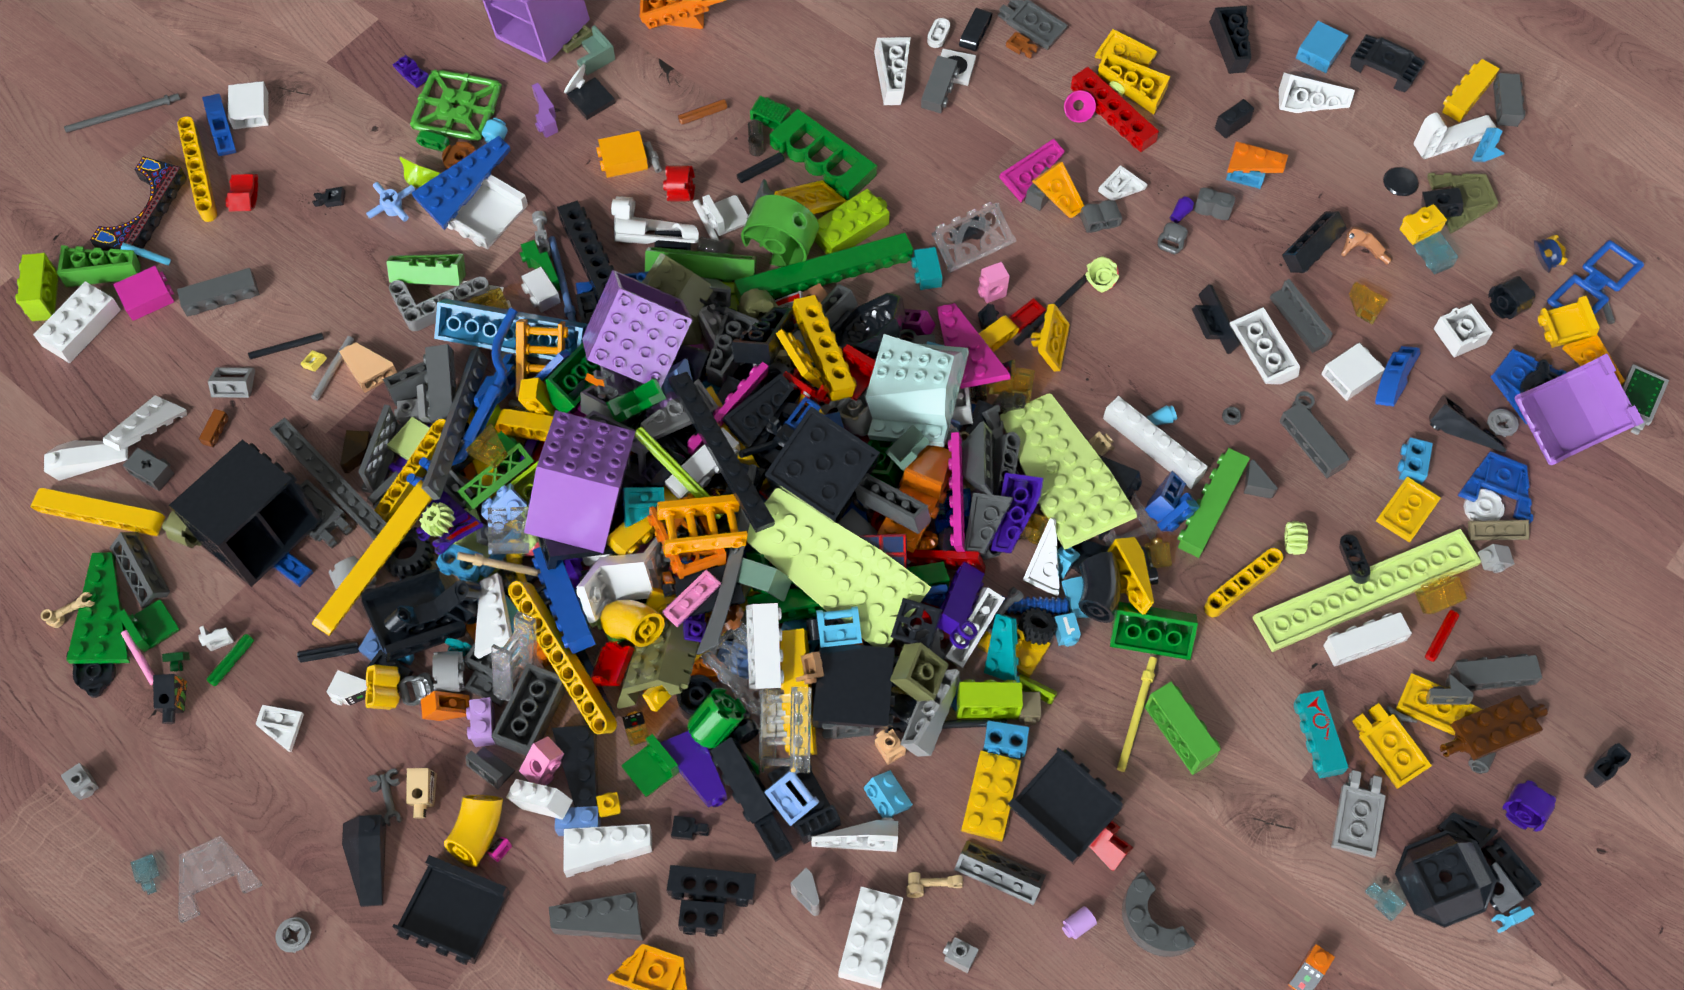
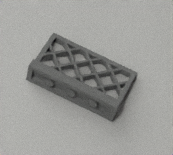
M384 404L358 471L363 480L361 487L363 492L373 493L388 479L390 474L388 467L392 462L394 463L397 453L388 448L387 444L404 425L398 424L390 405Z

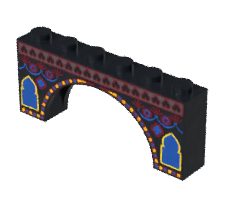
M143 156L134 170L141 181L150 185V197L146 206L135 218L127 223L113 227L98 226L90 239L93 246L101 248L103 251H109L110 249L122 250L121 246L124 242L143 249L151 239L156 227L159 226L162 217L167 213L170 204L177 197L178 191L186 182L187 177L182 168Z

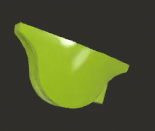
M402 157L399 158L404 167V178L414 188L418 189L441 174L416 165Z

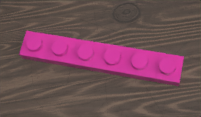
M762 362L759 366H754L747 380L743 379L737 386L738 390L734 394L730 393L725 399V404L722 407L719 406L714 411L713 417L719 427L724 424L722 421L723 417L739 406L767 376L769 368L767 364ZM699 434L692 435L688 440V453L693 456L704 445Z
M959 432L951 433V440H948V449L952 452V458L948 460L949 470H952V477H949V487L953 491V496L949 497L950 508H953V515H950V525L954 530V534L950 535L951 546H954L957 552H965L962 438Z

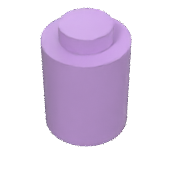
M1083 906L1063 921L1064 926L1062 929L1068 938L1073 937L1077 939L1094 927L1097 921L1090 910Z

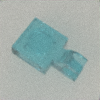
M150 854L130 862L135 882L141 883L143 891H146L147 895L157 892L153 878L159 876L155 856Z
M1373 883L1365 890L1368 896L1378 901L1374 907L1390 922L1406 906L1390 889L1385 893L1376 883Z

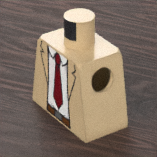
M407 768L406 802L414 807L413 818H426L427 807L434 806L437 773L429 768Z

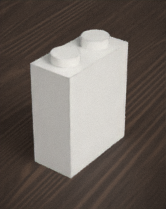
M264 81L228 85V119L233 129L269 125L268 91Z
M1358 343L1326 364L1321 375L1347 401L1380 379L1385 368L1370 354L1367 348Z

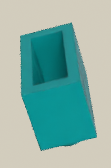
M936 247L914 250L911 266L916 270L914 279L916 284L919 283L920 290L942 287V273Z

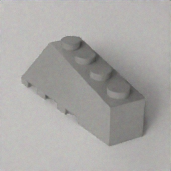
M957 669L946 670L935 700L917 701L900 743L917 757L931 756L935 749V744L942 731V726L959 685V671Z

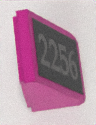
M500 837L487 851V854L496 862H499L512 848V845L508 839Z

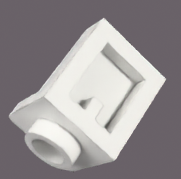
M204 626L199 627L201 632L198 635L202 646L206 645L210 651L234 642L233 636L227 628L216 629L209 634Z

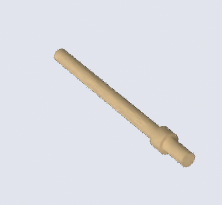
M458 552L457 560L471 562L475 566L481 567V565L537 577L541 573L540 569L536 570L533 567L486 558L482 554L475 553L472 555Z

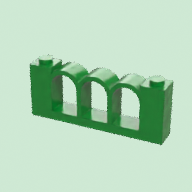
M799 109L770 133V145L774 150H778L782 154L786 152L790 160L794 162H804L808 173L814 176L823 175V181L832 189H835L836 193L847 201L856 196L877 176V165ZM806 133L815 139L806 148L796 149L792 147ZM824 146L833 152L823 162L811 160ZM842 160H845L852 166L840 176H834L829 173Z

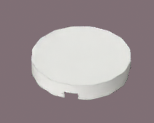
M1480 489L1478 499L1475 502L1465 499L1463 506L1465 514L1471 521L1500 520L1505 510L1500 496L1488 489Z

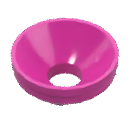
M1074 91L1065 99L1064 112L1073 122H1085L1095 112V100L1086 91ZM1076 100L1083 102L1082 109H1074L1073 104Z

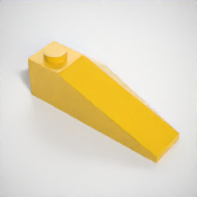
M1135 537L1115 539L1107 552L1115 554L1120 572L1121 593H1125L1128 596L1129 602L1142 615L1146 614L1154 603L1144 552Z

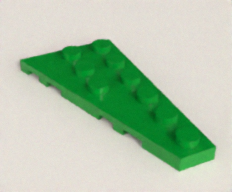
M112 552L92 553L82 594L85 592L92 594L91 597L86 599V602L91 600L95 604L91 607L78 609L66 660L69 664L130 663L127 652L128 645L121 635L125 630V626L117 615L122 610V604L119 598L120 590L117 584L115 557Z

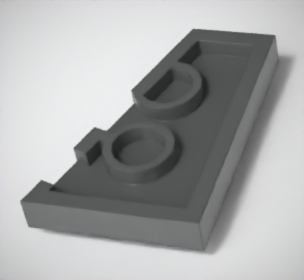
M973 493L965 540V551H978L980 554L985 555L1013 501L1012 497Z

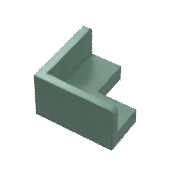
M595 25L592 26L593 36L582 41V46L589 54L577 60L579 67L583 64L586 65V75L615 60L613 45Z
M912 425L885 453L904 470L917 458V455L930 441Z
M742 558L736 581L765 591L783 602L792 583L788 578L789 576L780 570Z

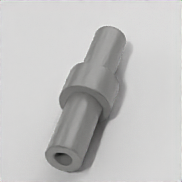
M649 141L645 142L644 146L648 153L647 158L652 163L655 172L659 173L662 171V168L658 161V154L654 151Z

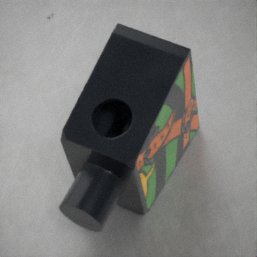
M176 674L153 675V707L162 713V724H175L176 713H184L187 681Z

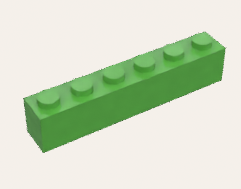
M648 247L645 250V272H649L660 253L699 277L722 279L723 282H733V280L756 275L757 256Z
M1228 448L1226 454L1222 453L1217 462L1219 467L1218 469L1214 468L1209 477L1212 479L1211 483L1205 484L1201 494H1204L1202 500L1198 498L1196 501L1200 508L1187 519L1185 523L1188 525L1187 529H1182L1177 538L1180 541L1179 549L1198 558L1201 556L1247 466L1249 457Z

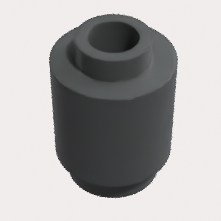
M1496 752L1475 761L1470 757L1468 764L1476 773H1487L1495 759Z

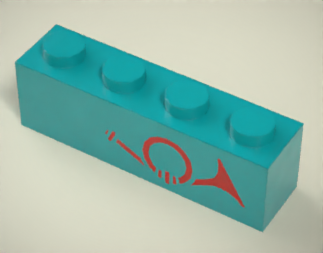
M1323 690L1299 694L1294 701V710L1296 714H1299L1301 720L1300 729L1302 733H1305L1307 739L1306 747L1308 752L1312 754L1314 771L1318 773L1319 779L1344 774L1349 767Z

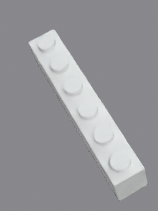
M1118 396L1106 407L1103 417L1106 422L1166 470L1177 474L1190 489L1204 477L1208 466Z

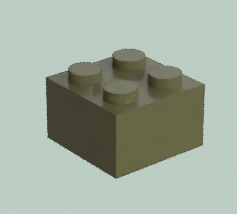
M921 642L905 644L890 681L918 702L935 700L948 663Z

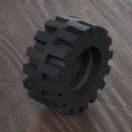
M1030 608V610L1027 609L1023 613L1018 629L1023 632L1027 642L1031 641V644L1037 643V645H1041L1043 643L1045 645L1051 641L1057 623L1055 618H1051L1052 614H1047L1046 610L1043 609L1041 611L1040 608H1036V610Z

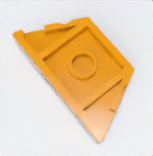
M645 944L640 945L634 954L628 957L607 979L610 982L633 990H687L684 958Z

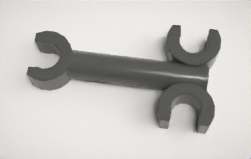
M1013 586L1008 591V598L1001 604L996 614H1004L1014 602L1022 600L1024 595ZM995 615L986 629L990 634H992Z
M395 768L390 769L386 774H382L379 777L377 775L367 777L369 782L377 781L375 786L370 787L371 792H378L382 789L387 810L384 819L388 826H391L390 818L396 816L399 823L402 822L401 815L395 811L390 785L397 786L401 783L399 779L391 780L393 775L398 774Z

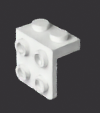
M710 195L702 197L703 205L701 207L703 213L708 216L711 227L715 228L719 236L745 226L748 214L736 195L716 203L712 201Z

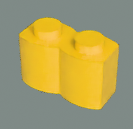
M384 665L367 667L366 708L386 710L396 708L400 699L397 691L400 674L397 667Z

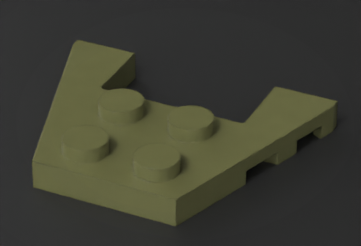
M1428 173L1427 175L1432 190L1447 186L1460 188L1463 199L1462 216L1445 217L1447 219L1446 226L1450 234L1498 206L1497 198L1486 174H1462L1460 176L1451 175V173H1444V175Z

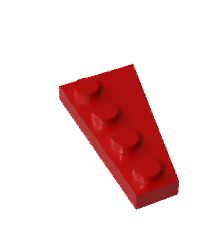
M915 550L913 553L907 551V558L911 561L908 566L944 562L946 569L958 570L962 563L966 562L982 573H985L986 565L978 551Z

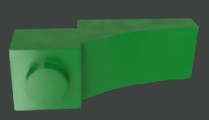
M535 240L520 244L522 252H519L522 262H526L528 268L537 269L542 267L557 291L561 290L548 253L540 254Z

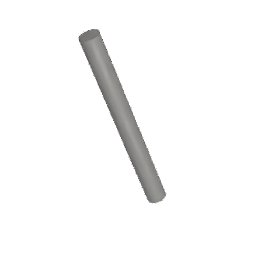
M347 336L339 351L348 345H352L354 338ZM339 351L311 396L314 400H319L343 360Z

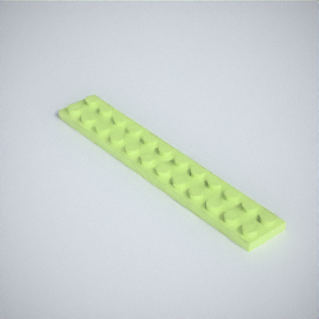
M1459 529L1370 566V579L1365 584L1355 583L1351 576L1348 575L1257 613L1253 616V620L1269 648L1274 652L1478 566L1481 560L1462 530Z

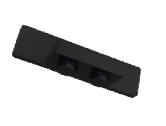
M1208 284L1199 293V298L1203 305H1195L1192 311L1205 338L1220 339L1226 353L1231 354L1240 345V341L1230 326V320L1213 286Z

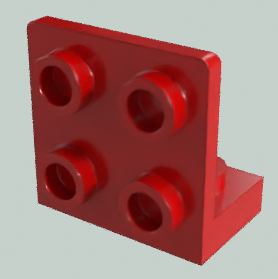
M847 344L843 349L842 357L849 365L851 377H854L856 381L853 396L849 398L857 401L869 386L876 361Z

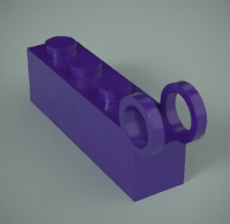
M966 562L962 563L953 576L940 608L943 612L938 625L939 629L950 635L951 643L959 649H965L969 645L970 640L974 639L978 634L976 626L972 622L967 621V619L973 613L974 609L972 606H974L979 598L977 593H979L984 585L982 582L984 573ZM969 626L973 631V635L965 633L963 631L964 628ZM958 634L962 636L965 640V644L958 643L955 640L954 635Z

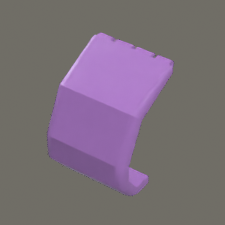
M1608 354L1602 355L1579 368L1515 396V402L1549 465H1554L1582 450L1644 423L1636 406L1631 405L1614 373L1616 369Z

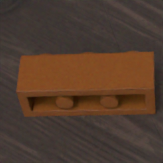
M217 409L213 410L199 437L202 445L214 447L217 443L219 435L223 432V428L228 422L229 417L226 412Z

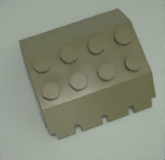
M660 253L642 281L644 284L683 300L689 314L697 317L704 306L699 301L700 298L707 301L713 292L709 288L711 286L710 283Z
M669 619L664 620V629L656 641L644 647L634 645V651L617 703L618 709L636 705L639 692L648 688L663 685L671 696L682 693V689L688 688L699 642L684 640L683 622L676 627Z

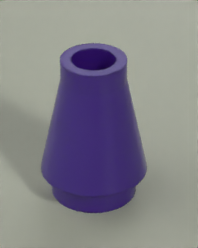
M1185 196L1180 198L1170 216V220L1174 223H1179L1181 219L1193 210L1194 202Z

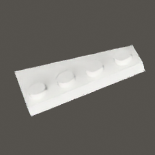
M155 395L103 437V442L121 451L140 441L141 436L155 433L158 427L164 424L166 426L173 423V419L177 417L183 418L187 415V410Z
M498 573L480 581L482 591L478 600L474 656L478 659L514 641L502 577Z

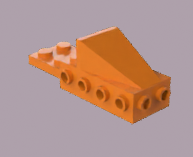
M640 0L639 17L642 23H645L649 29L662 25L703 29L704 12L709 11L710 5L726 0Z
M927 445L917 455L915 461H912L906 467L899 484L901 486L899 490L926 504L932 520V518L935 519L940 509L938 507L940 503H944L947 497L946 492L950 489L949 477H952V470H949L948 460L952 458V452L943 447ZM886 517L877 534H907V551L913 553L926 527L917 534Z

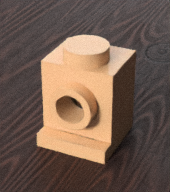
M884 729L876 735L875 746L887 765L905 755L906 748L900 744L901 741L893 729L888 731V733H885ZM891 740L893 744L887 745L886 742Z

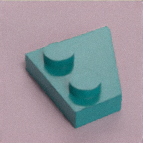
M664 487L623 488L625 528L650 515L649 507H657V502L665 501Z

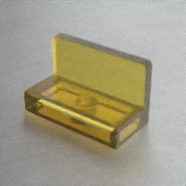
M1016 367L1012 393L1027 395L1025 403H1030L1035 370Z

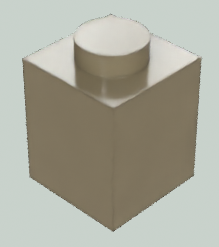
M1022 692L1023 708L1018 718L1019 722H1024L1026 725L1036 724L1041 718L1040 692Z

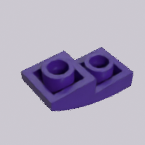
M407 55L392 64L415 88L425 83L429 77L428 73L420 69L416 62Z
M583 558L565 560L566 571L575 589L580 583L579 578L582 577L580 571L583 568L580 562L584 561Z
M705 613L688 617L683 622L684 640L701 642L706 630Z

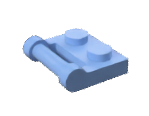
M794 768L790 769L764 791L790 826L819 803L817 797H813L798 778ZM789 780L807 802L804 806L800 804L785 784Z

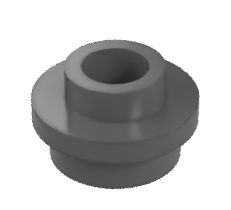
M1236 407L1226 408L1222 413L1223 421L1229 425L1238 424L1241 420L1240 410Z

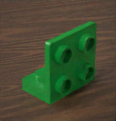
M157 600L135 615L133 613L129 615L125 609L117 613L133 641L143 652L148 651L180 630L161 600Z
M653 734L646 738V747L622 764L623 770L645 797L651 795L679 773L678 764Z

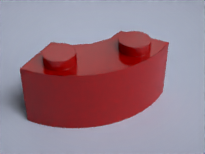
M258 174L231 175L229 181L230 191L227 193L228 197H226V206L229 208V212L252 211L255 208L258 197Z

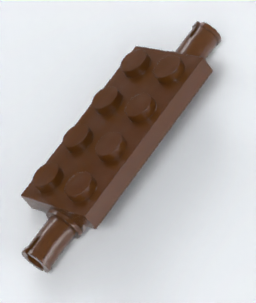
M1520 695L1454 721L1451 727L1455 731V738L1448 743L1441 744L1440 751L1447 750V752L1443 753L1445 757L1460 751L1470 754L1474 761L1542 732L1543 728L1536 719L1547 716V708L1540 710L1545 707L1541 703L1528 708Z

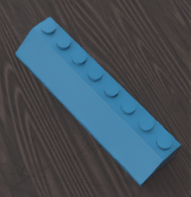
M445 298L437 302L434 339L492 349L495 335L508 310ZM517 311L518 313L503 341L501 351L516 353V322L519 319H528L530 327L558 328V324L561 321H565V327H568V338H565V350L570 354L583 342L582 337L588 324ZM530 334L528 336V344L530 346L558 347V336ZM530 353L528 356L552 360L556 355Z

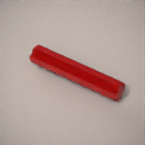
M1450 610L1447 613L1425 655L1427 660L1434 662L1437 659L1459 618V613L1454 610Z

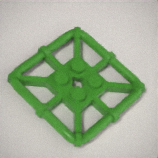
M432 70L422 93L417 98L418 103L410 122L412 129L428 131L445 137L481 140L482 130L486 122L494 115V108L501 92V83L498 80L472 76L470 73L461 74L444 70ZM441 77L461 80L460 89L447 88ZM434 80L437 81L443 90L440 99L428 97ZM470 82L488 85V87L475 93L466 91ZM492 94L488 106H476L479 99ZM425 104L437 106L435 112L419 119ZM473 113L484 115L478 131L470 122ZM438 119L447 121L443 128L427 125ZM454 122L466 124L471 133L451 130Z

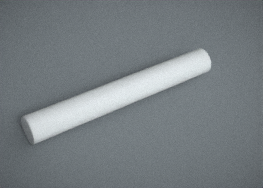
M695 200L693 204L714 245L719 244L720 240L715 230L711 227L708 216L703 213L700 200Z

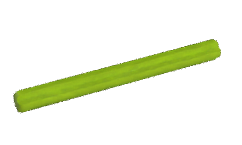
M643 427L635 431L634 436L695 498L711 497ZM725 513L714 515L716 519H720Z

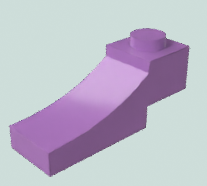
M539 83L532 85L534 97L539 104V113L535 115L537 120L535 126L539 133L542 132L547 138L558 133L557 124L554 119L556 118L554 105Z

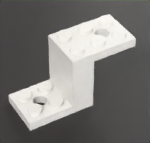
M656 537L644 553L600 557L576 587L577 595L581 599L583 613L586 615L588 623L596 622L601 616L603 608L613 601L648 599L652 587L662 589V572L670 571V562H664L663 558L665 555L661 554V545Z

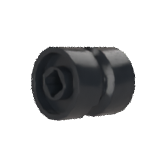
M747 709L742 721L733 730L732 734L734 738L738 739L740 745L748 743L761 731L755 720L750 719L751 715Z

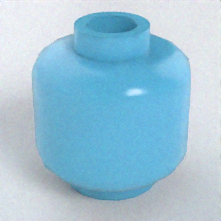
M498 118L489 119L482 130L485 142L488 143L497 136L504 140L508 132L506 123Z

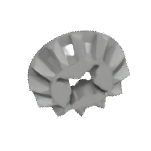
M1505 409L1492 411L1487 421V425L1490 427L1489 431L1495 432L1496 436L1502 435L1503 438L1512 436L1519 426L1516 416ZM1499 422H1507L1505 426H1498Z
M298 917L289 918L282 922L275 936L279 948L285 952L292 953L303 950L306 944L310 942L312 932L309 924L304 919ZM289 929H291L294 932L299 931V933L297 934L298 942L294 939L289 940V938L291 937V932Z

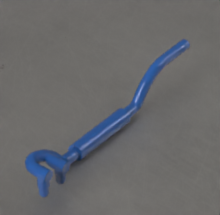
M512 308L508 309L492 344V361L498 375L493 385L489 386L462 439L464 443L460 451L455 455L452 466L463 462L469 455L472 447L476 446L503 393L501 389L507 378V370L502 361L501 348L518 313ZM423 457L420 459L419 465L428 471L431 460ZM411 473L407 476L406 480L415 487L420 480L424 482L426 475L422 478Z

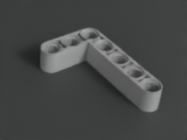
M480 276L417 305L403 281L396 280L389 285L391 296L411 331H419L436 323L437 302L445 298L478 304L491 296L487 279Z

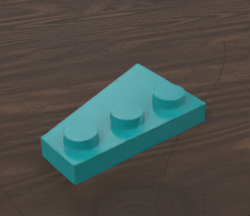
M995 614L984 673L1005 681L1015 680L1020 683V676H1017L1016 665H1019V657H1016L1015 646L1018 644L1017 622L1015 618L1003 614Z

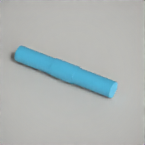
M124 242L122 243V250H134L136 255L168 266L170 264V258Z

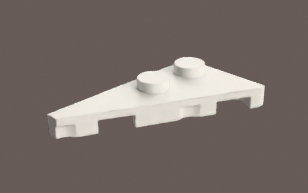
M1051 517L1023 581L1058 596L1060 584L1056 519Z

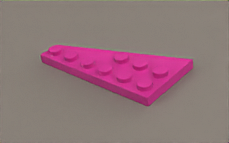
M955 303L937 307L944 345L963 347L969 350L960 389L1011 379L1010 373Z

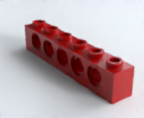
M1088 66L1072 76L1070 87L1072 91L1083 90L1090 93L1096 103L1095 112L1101 115L1110 126H1113L1122 137H1125L1134 148L1143 152L1156 143L1159 131Z

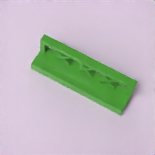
M518 443L457 492L467 503L465 504L467 509L471 511L533 463L534 460L522 445ZM518 449L524 456V459L520 462H513L512 453ZM499 463L508 464V470L505 474L496 473ZM484 475L493 476L490 486L481 485ZM468 487L478 488L477 496L472 500L464 492Z

